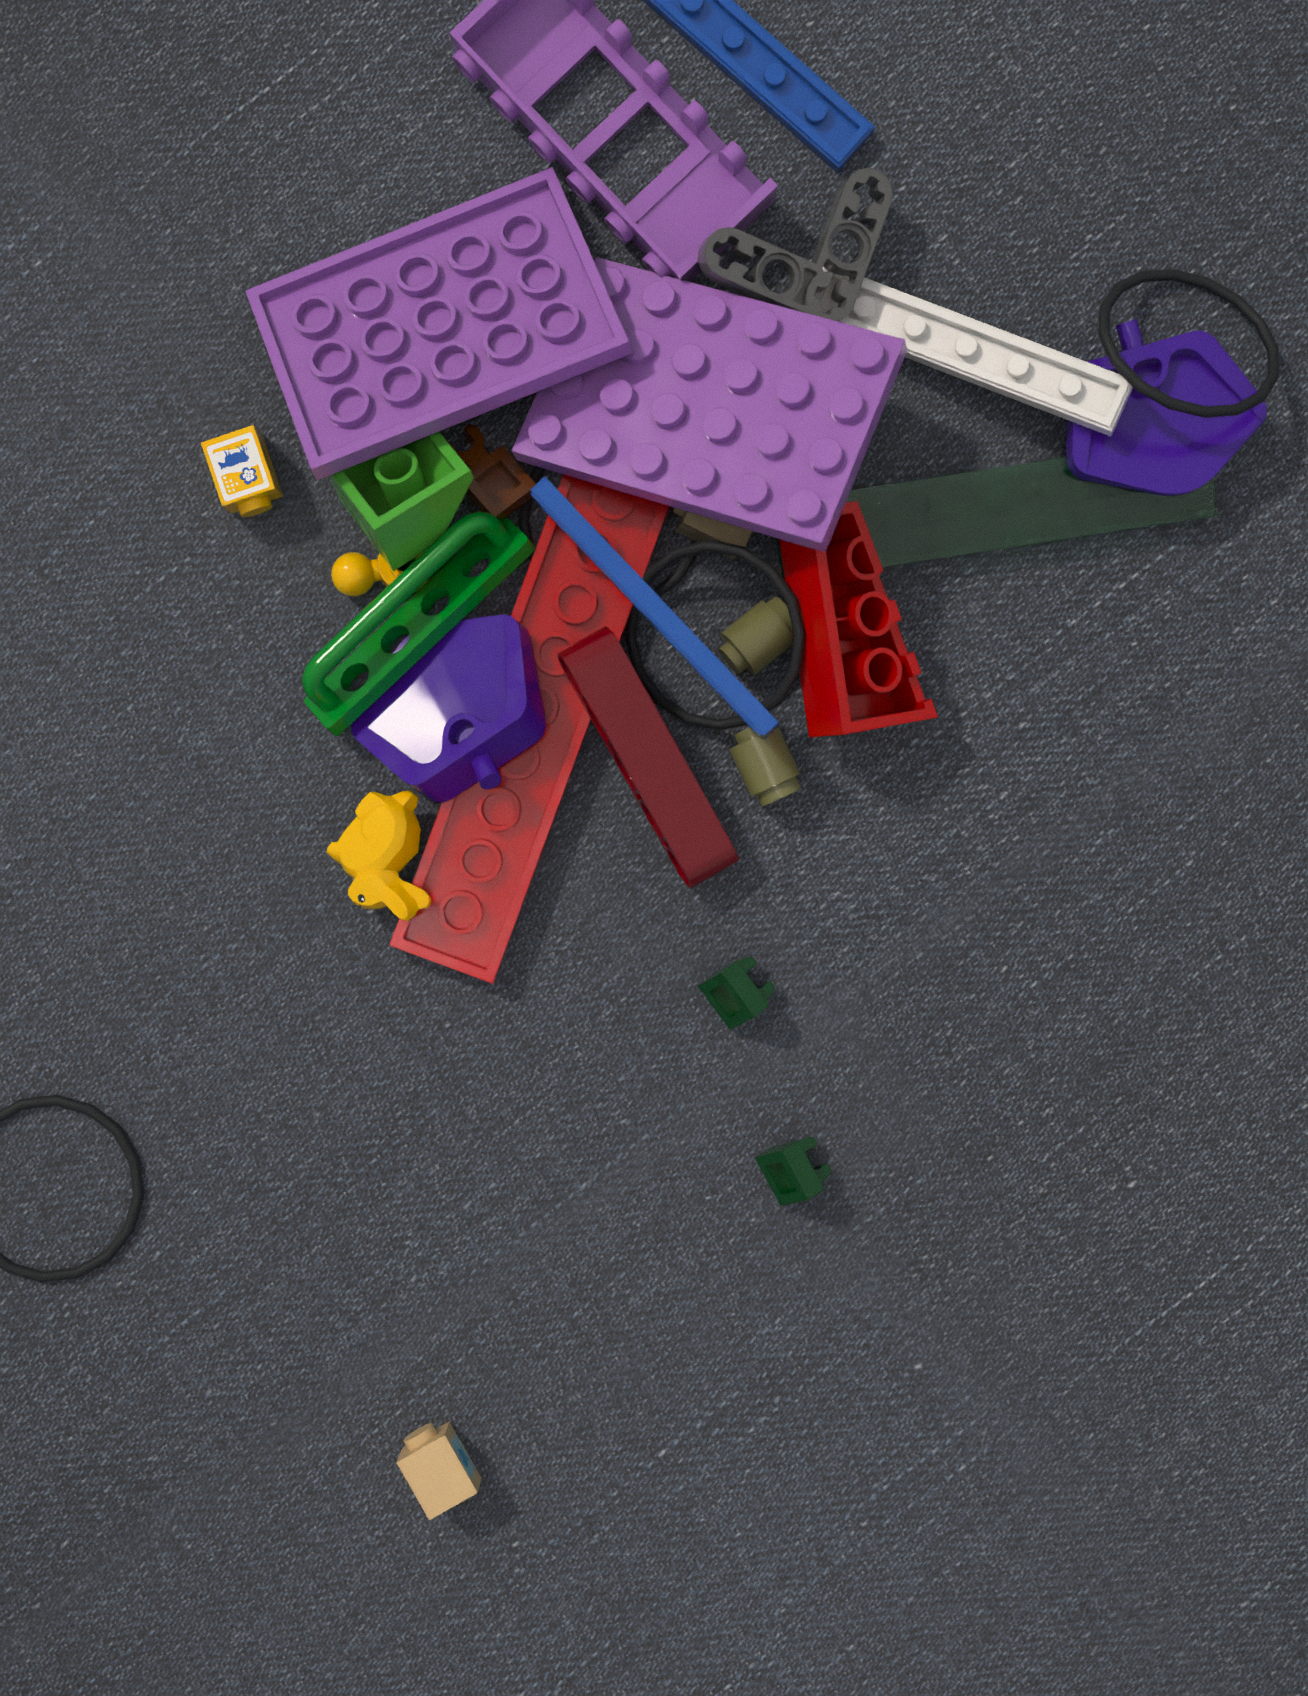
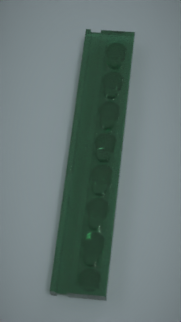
M1067 456L851 489L846 502L858 501L882 567L1219 516L1214 497V491H1216L1215 477L1201 488L1189 494L1177 496L1156 495L1082 480L1074 476L1069 470ZM775 538L780 575L785 580L779 538Z

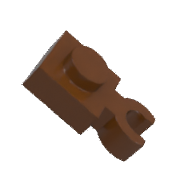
M468 424L464 427L465 438L473 446L470 450L466 452L457 451L448 440L447 442L471 470L473 480L466 491V495L481 512H489L502 521L532 498L531 489L536 483L503 446H500L489 455L484 449V437L481 431L474 425Z

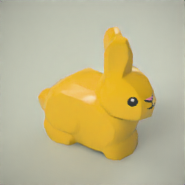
M374 791L369 792L356 808V818L346 828L337 842H331L326 851L332 859L343 867L348 876L353 879L348 888V896L354 905L363 909H381L387 906L398 918L405 921L412 919L419 909H426L431 905V898L425 890L403 881L398 875L419 852L421 828L414 811L418 803V796L412 791H402L392 796H386Z

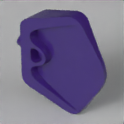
M1137 319L1116 325L1122 352H1119L1120 357L1144 382L1172 398L1203 406L1237 404L1257 393L1254 386L1210 333L1202 330L1191 331L1144 345ZM1108 356L1088 361V363L1120 374L1111 365ZM1133 388L1111 437L1066 420L1068 468L1074 476L1085 481L1156 495L1177 496L1189 494L1209 482L1264 423L1267 416V406L1265 402H1262L1237 416L1202 418L1170 410Z
M505 614L461 620L351 724L353 736L401 780L434 802L443 803L449 801L477 782H479L483 789L495 788L501 782L498 768L534 745L543 736L545 731V714L531 639L527 629L512 616ZM409 635L398 645L393 653L398 652L407 644Z

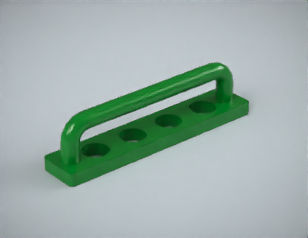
M480 511L463 516L312 657L306 665L302 676V687L307 695L304 699L306 706L334 736H339L535 551L534 544L507 517L500 521L491 513ZM475 535H477V536H476L472 541H470L454 558H452L437 574H435L419 591H417L402 607H400L384 624H382L367 640H365L349 657H347L332 673H330V674L328 675V673H329L333 668H335L351 651H353V650H354L368 635H370L386 618H388L403 602H405L421 585H423V584H424L439 568H441L456 552H458L471 538H473ZM483 559H490L489 565L483 573L473 578L469 577L472 567L477 562ZM449 596V602L443 611L433 616L429 615L431 606L435 601ZM409 634L408 642L401 650L392 654L389 653L391 644L396 638ZM369 671L365 684L358 690L350 692L349 687L353 679L360 673Z

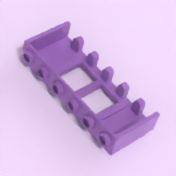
M483 0L449 32L455 53L451 58L462 74L472 83L479 79L493 93L489 99L498 112L510 123L518 119L532 133L527 139L534 150L547 163L550 164L556 159L569 173L565 178L566 182L575 194L586 204L594 199L608 214L603 220L611 232L624 244L631 240L645 255L642 258V262L647 270L657 273L661 278L669 276L688 282L692 281L702 271L699 267L698 252L701 244L708 236L716 230L726 227L741 231L746 230L775 201L778 185L771 177L762 184L745 166L747 156L741 147L734 141L726 145L708 126V114L704 108L695 100L688 105L670 86V74L663 64L656 59L650 64L632 45V34L627 26L619 19L611 23L594 5V0ZM596 50L634 92L572 150L534 107ZM649 106L687 148L625 206L588 167L587 163L638 114ZM726 242L719 249L713 248V252L719 255L730 244Z

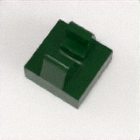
M747 957L740 961L736 960L715 972L698 985L701 992L729 1030L756 1017L769 1006L767 1001L775 989L771 981L757 988L747 975L748 971L757 964L753 957Z
M813 1137L770 1147L755 1157L780 1206L809 1200L824 1190L822 1183L830 1175L831 1168L828 1163L812 1167L806 1153L817 1145Z

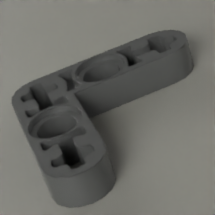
M873 168L859 169L846 178L838 188L812 261L739 229L726 227L716 230L703 241L698 252L699 267L704 275L713 282L752 299L840 322L849 315L858 296L892 202L893 192L891 183L886 175ZM864 184L869 185V196L876 200V203L873 202L862 210L858 222L842 219V215L848 219L857 211L860 196L854 193L853 190H857ZM846 233L854 237L859 247L858 257L855 262L845 263L835 256L832 243L836 234ZM727 242L732 245L731 255L743 262L753 258L754 253L759 255V258L750 269L749 279L743 278L749 267L740 263L733 262L725 269L720 267V256L713 252V248L719 249ZM774 262L786 268L790 276V284L786 292L775 293L766 287L762 277L766 264ZM823 267L830 272H824ZM833 274L849 276V281L844 277L838 280L831 293V299L838 303V307H833L826 311V313L821 311L822 301L815 297V293H820L830 285Z

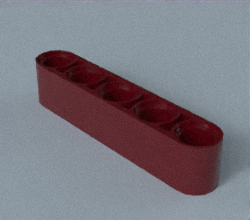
M605 626L558 653L557 657L565 675L673 866L687 887L692 889L739 861L730 839L613 632Z

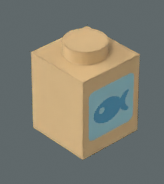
M450 1422L436 1429L432 1423H428L410 1433L403 1440L406 1446L401 1449L396 1463L429 1520L478 1493L481 1476Z

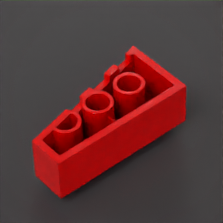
M858 501L845 503L826 552L779 539L785 582L797 597L806 634L799 674L809 737L845 735L938 718L932 699H925L917 679V675L922 672L915 653L907 652L897 622L902 620L895 599L889 600L879 577L883 567Z

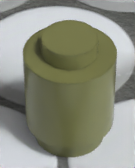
M773 597L767 603L761 600L720 633L724 645L718 650L734 672L740 674L746 670L750 675L755 676L793 646L794 635L788 608L778 597Z
M750 727L734 735L738 745L729 749L750 796L756 795L761 807L801 789L796 777L801 773L779 727L766 739H760Z

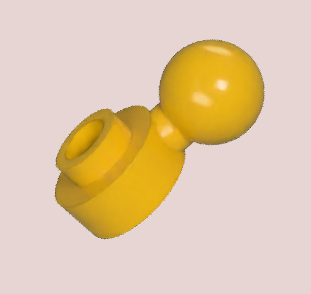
M349 552L341 555L334 562L331 578L334 586L341 593L347 596H360L368 592L376 581H382L387 587L403 571L399 569L393 571L380 553L378 559L370 560L361 553ZM429 579L423 585H421L415 592L419 591L429 581Z

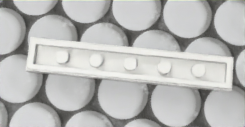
M823 267L824 272H830ZM833 274L830 285L820 293H815V297L822 301L821 311L826 313L831 308L838 307V303L831 299V293L838 280L844 277L849 281V276ZM865 277L851 312L840 321L845 324L905 339L907 346L905 357L1110 437L1133 389L1120 374Z

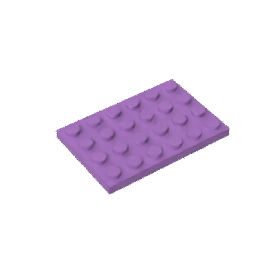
M553 167L245 291L308 463L317 480L632 354L627 335Z
M596 257L595 265L627 335L632 354L538 391L512 449V453L517 461L826 552L907 353L905 339L669 276L661 278L657 273Z

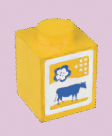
M254 425L201 442L221 505L231 514L239 512L241 517L258 515L273 507L271 500L283 497L263 434Z

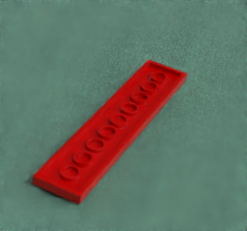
M563 474L557 490L643 579L670 506ZM549 515L547 516L511 614L515 620L527 629L531 639L545 714V731L543 736L534 745L498 768L501 776V782L498 786L492 789H483L479 782H477L453 799L441 803L412 882L413 885L428 893L431 898V905L426 909H419L416 915L409 921L399 918L389 946L492 984L495 982L591 722L589 715L565 675L557 654L605 626L613 632L620 643L633 604Z

